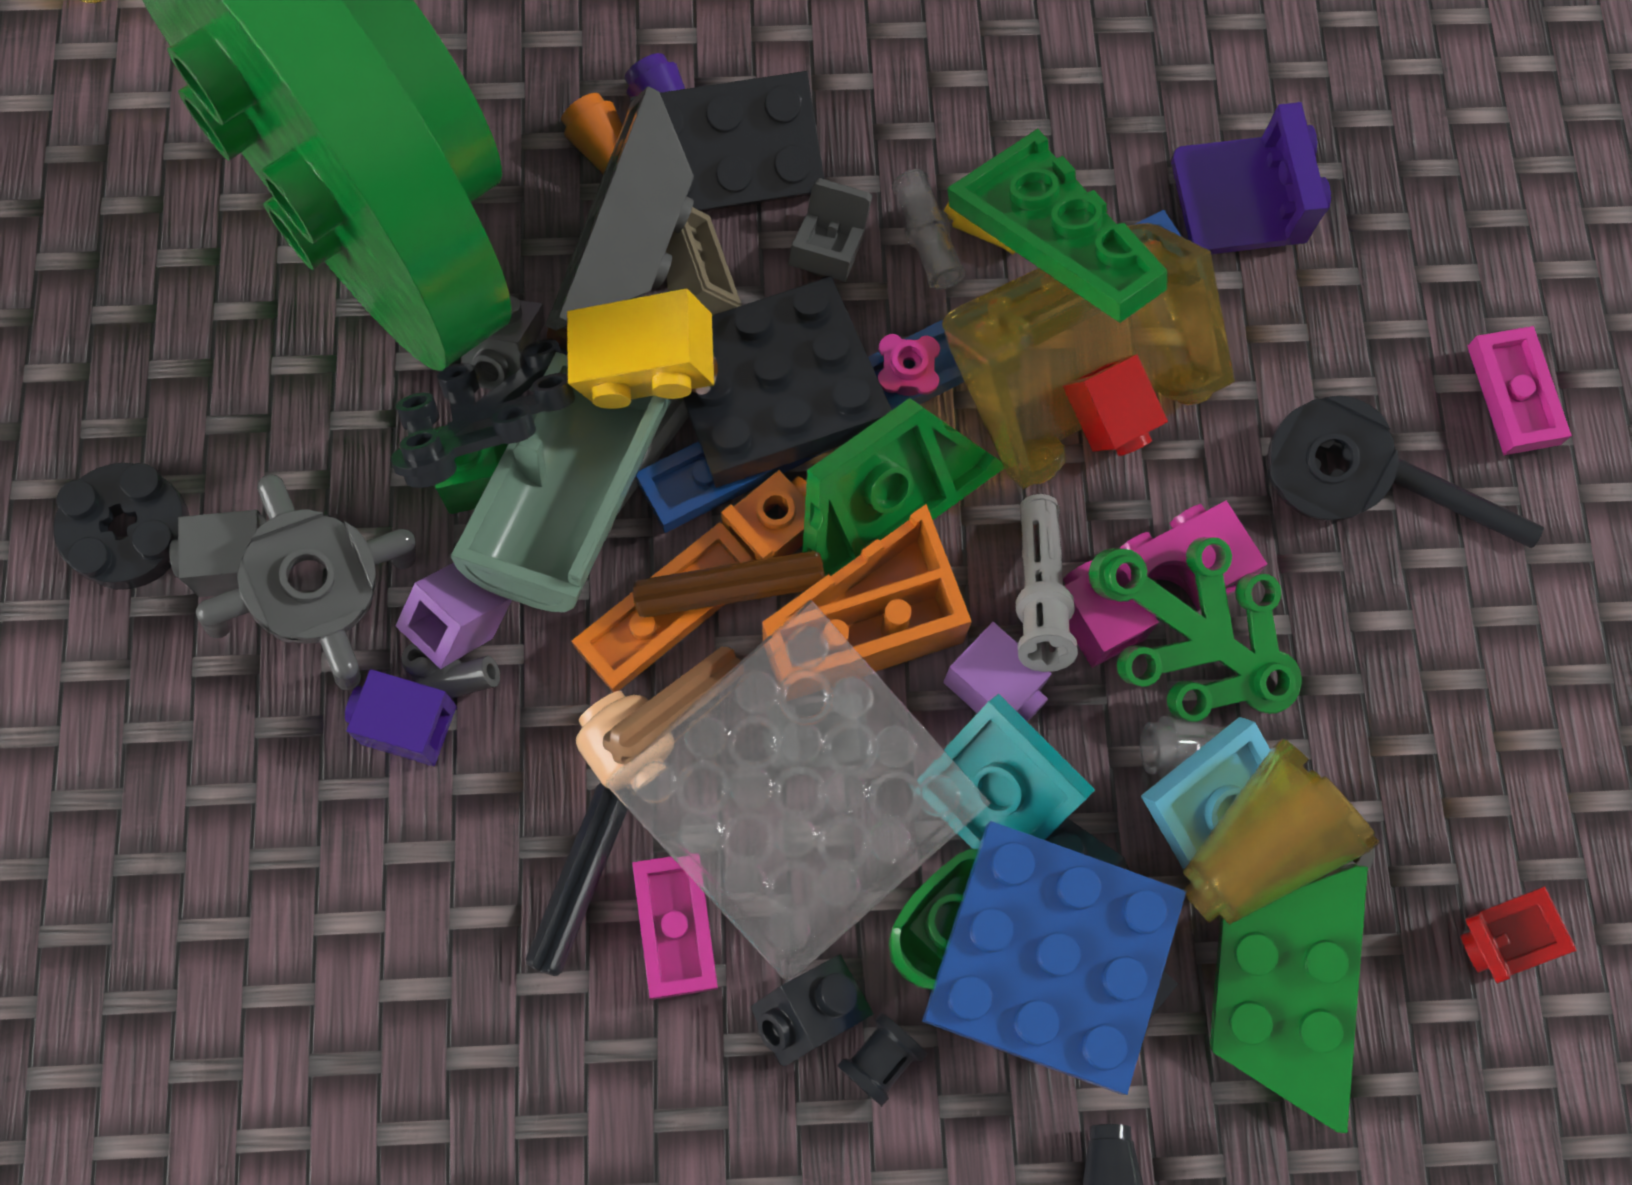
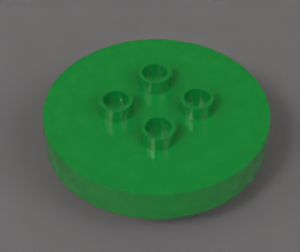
M142 0L170 46L167 48L170 58L187 83L186 86L178 90L186 108L224 158L230 161L240 153L243 154L273 196L263 203L268 215L294 252L311 270L325 262L369 314L405 350L433 370L442 371L510 322L512 311L508 287L492 244L471 202L500 183L502 178L500 156L491 130L468 83L444 43L414 0Z

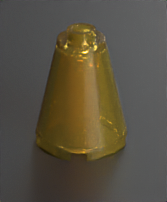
M1282 738L1271 748L1182 871L1191 881L1183 889L1187 891L1185 896L1209 923L1220 914L1230 925L1369 853L1380 843L1373 836L1375 832L1366 820L1326 776L1322 778L1314 770L1311 769L1308 772L1303 765L1309 759L1288 740Z

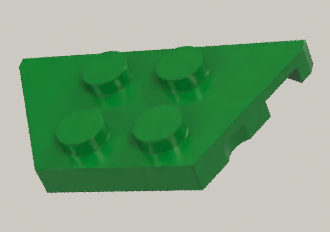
M909 398L807 470L802 553L810 551L819 552L825 576L828 574L832 576L860 556L861 551L877 539L879 541L907 522L910 519V515L925 504H927L932 520H934L1004 469L1003 463Z
M1359 864L1347 865L1340 868L1341 871L1305 884L1298 883L1275 892L1273 896L1257 902L1250 901L1220 913L1209 1046L1213 1053L1339 1133L1348 1132L1368 867Z

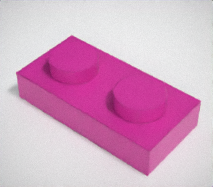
M1534 326L1479 335L1470 342L1467 347L1503 455L1559 446L1572 436Z
M699 852L632 862L649 998L655 1000L718 990Z

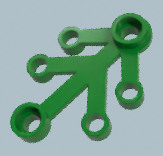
M1201 537L1194 540L1186 552L1187 565L1195 573L1202 615L1147 577V566L1138 553L1129 549L1109 548L1095 556L1089 568V581L1091 587L1099 596L1115 601H1128L1132 599L1188 639L1154 648L1137 645L1127 647L1120 653L1117 660V671L1122 680L1129 684L1146 687L1154 684L1162 673L1219 661L1237 675L1203 685L1191 681H1180L1171 687L1167 695L1169 711L1175 717L1190 722L1203 720L1208 716L1212 708L1245 701L1254 710L1269 714L1282 712L1295 702L1301 689V672L1296 661L1289 654L1279 650L1272 611L1281 599L1280 584L1276 578L1269 574L1249 573L1244 575L1236 585V600L1243 609H1246L1251 648L1249 650L1235 640L1223 576L1231 565L1232 552L1224 540L1215 537ZM1210 545L1216 553V559L1210 568H1206L1202 562V553ZM1126 563L1131 569V579L1126 586L1121 587L1116 580V571L1120 565ZM1260 581L1265 589V595L1262 601L1256 604L1252 599L1251 592L1253 586ZM1143 654L1147 660V669L1142 676L1136 678L1132 672V663L1138 655ZM1276 671L1278 675L1275 690L1270 693L1266 685L1267 678L1270 673ZM1193 690L1197 696V703L1191 711L1186 712L1182 705L1183 697L1188 691Z

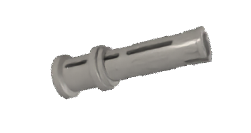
M1035 494L1026 497L1019 506L1022 525V557L1025 588L1021 590L1015 602L1017 617L1023 623L1024 634L1020 638L1017 648L1019 660L1024 666L1035 671L1051 672L1068 667L1075 661L1078 655L1077 641L1069 630V620L1072 618L1075 608L1073 595L1063 586L1059 505L1057 500L1050 495ZM1050 644L1056 648L1054 652H1050Z

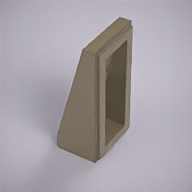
M692 207L685 226L680 233L673 231L666 249V253L672 255L671 266L667 274L668 292L687 288L712 315L741 306V301L709 215Z

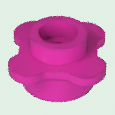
M889 334L882 338L879 343V353L884 357L883 370L878 374V381L884 391L911 396L919 393L927 395L937 389L940 380L938 374L934 371L935 358L940 353V345L937 340L931 336H922L918 340L901 339L896 334ZM905 360H912L915 366L908 369L904 367L903 362Z

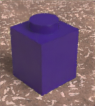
M370 669L364 686L357 685L347 702L345 721L349 725L346 732L363 746L435 767L457 706L443 690Z

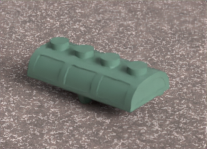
M556 352L544 376L554 373L568 375V355ZM573 388L575 401L568 407L557 411H544L533 414L536 432L524 441L508 444L451 554V559L456 568L468 580L501 597L550 612H567L574 609L581 595L582 588L612 529L614 520L672 399L649 396L631 399V404L623 408L605 409L595 406Z

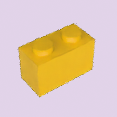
M687 288L567 311L568 384L595 406L605 409H618L630 405L631 399L649 396L665 399L683 398L691 394V389L714 385L712 313Z

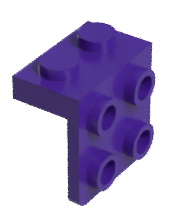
M1302 102L1278 104L1262 137L1180 146L1174 151L1171 165L1190 248L1194 253L1210 255L1308 242L1322 217L1330 208L1331 190L1328 180L1325 177H1321L1316 161L1317 135L1314 127L1307 125Z

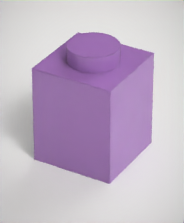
M452 563L414 583L395 626L436 666L442 669L493 639L512 600L479 587L468 580Z
M992 622L949 667L943 683L976 713L993 697L1000 694L1028 722L1048 700L1040 691L1051 676V673L1035 671L1024 666L1018 657V643L996 623Z

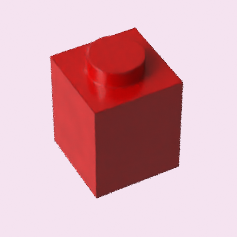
M1138 354L1114 359L1063 385V389L1093 452L1116 450L1118 456L1129 454L1152 442L1149 432L1168 422Z

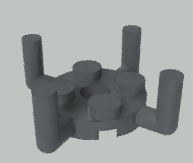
M265 475L259 480L257 488L264 510L270 520L257 529L240 560L237 572L239 588L202 601L196 609L197 619L210 637L222 638L230 632V619L250 613L262 628L281 641L304 644L320 643L332 670L336 685L342 690H352L359 685L361 675L358 661L346 632L353 628L371 608L376 587L375 565L391 560L392 564L399 569L411 567L416 559L415 536L407 529H397L366 541L356 528L345 521L342 522L334 517L324 515V512L310 509L295 510L283 480L277 475ZM306 560L322 564L328 572L325 584L317 591L311 593L299 592L288 583L291 569L297 563Z

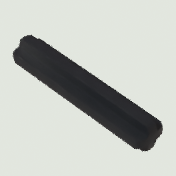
M602 783L597 785L527 954L526 964L531 968L551 976H558L562 973L632 801L630 792L626 789H608Z

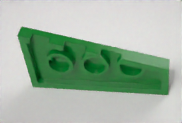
M1038 128L947 188L950 208L1119 323L1167 290V269L1125 223L1116 224L1107 214V203L1095 190L1087 192L1076 180L1075 168L1064 156L1058 158L1054 156L1049 150L1048 139Z

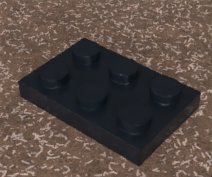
M807 71L660 93L694 175L687 197L693 199V207L695 209L706 212L811 195L815 180L818 178L824 179ZM637 96L631 97V102H632Z

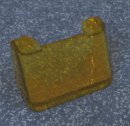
M1145 223L1127 226L1167 269V290L1121 323L1040 268L957 307L944 317L942 327L948 347L1000 460L1012 480L1025 489L1033 484L1044 483L1056 475L1057 471L1066 462L1064 445L1060 440L1082 429L1063 389V385L1114 359L1138 354L1154 391L1184 405L1204 402L1214 392L1235 382L1210 250L1155 224Z

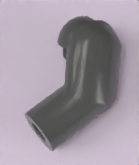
M410 643L402 653V667L406 672L410 673L417 683L443 690L451 699L498 686L500 681V670L496 661L491 656H484L466 662H461L457 659L440 669L413 643Z

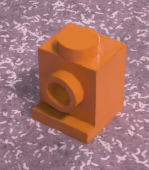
M778 470L734 507L730 504L721 512L722 524L754 560L792 555L803 545L807 482L799 476L790 482ZM778 504L786 512V515L781 519L769 518L766 513Z

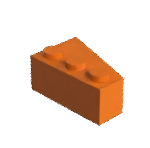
M927 504L911 514L907 522L880 541L877 539L861 551V555L832 576L828 574L762 622L763 646L783 702L964 643L972 621Z

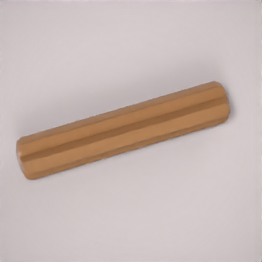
M720 647L603 736L602 744L604 749L612 754L614 762L628 764L743 674V661L736 658L734 649Z

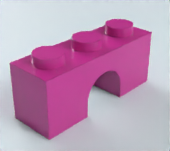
M1227 500L1207 511L1202 504L1195 505L1176 516L1169 523L1172 528L1171 530L1154 539L1149 532H1145L1119 547L1120 549L1132 550L1142 557L1147 566V577L1150 579L1171 581L1183 588L1198 611L1201 608L1195 573L1190 570L1186 562L1187 549L1194 540L1201 537H1215L1224 540L1229 545L1232 552V562L1228 570L1223 574L1227 596L1235 592L1238 581L1244 575L1260 573L1267 566V562ZM1209 545L1202 553V562L1206 568H1210L1215 562L1216 553ZM1089 561L1068 573L1063 578V582L1074 598L1075 612L1069 620V630L1075 637L1090 666L1094 668L1120 654L1127 647L1146 640L1159 621L1152 613L1132 599L1128 601H1115L1099 596L1093 590L1089 581V568L1092 562ZM1126 563L1120 565L1116 571V580L1121 587L1126 586L1131 579V569Z

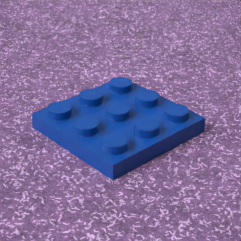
M989 821L986 825L922 1022L1112 1092L1128 1095L1187 891Z

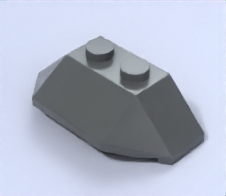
M649 86L629 106L610 160L554 305L545 326L555 331L567 327V311L638 298L651 291L652 288L658 289L664 282L670 269L672 255L666 253V249L673 231L680 233L690 216L694 201L687 197L694 175L660 92Z

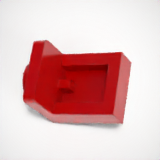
M1545 886L1468 915L1465 920L1470 931L1460 935L1465 950L1476 971L1480 973L1490 969L1497 984L1510 979L1513 974L1577 951Z

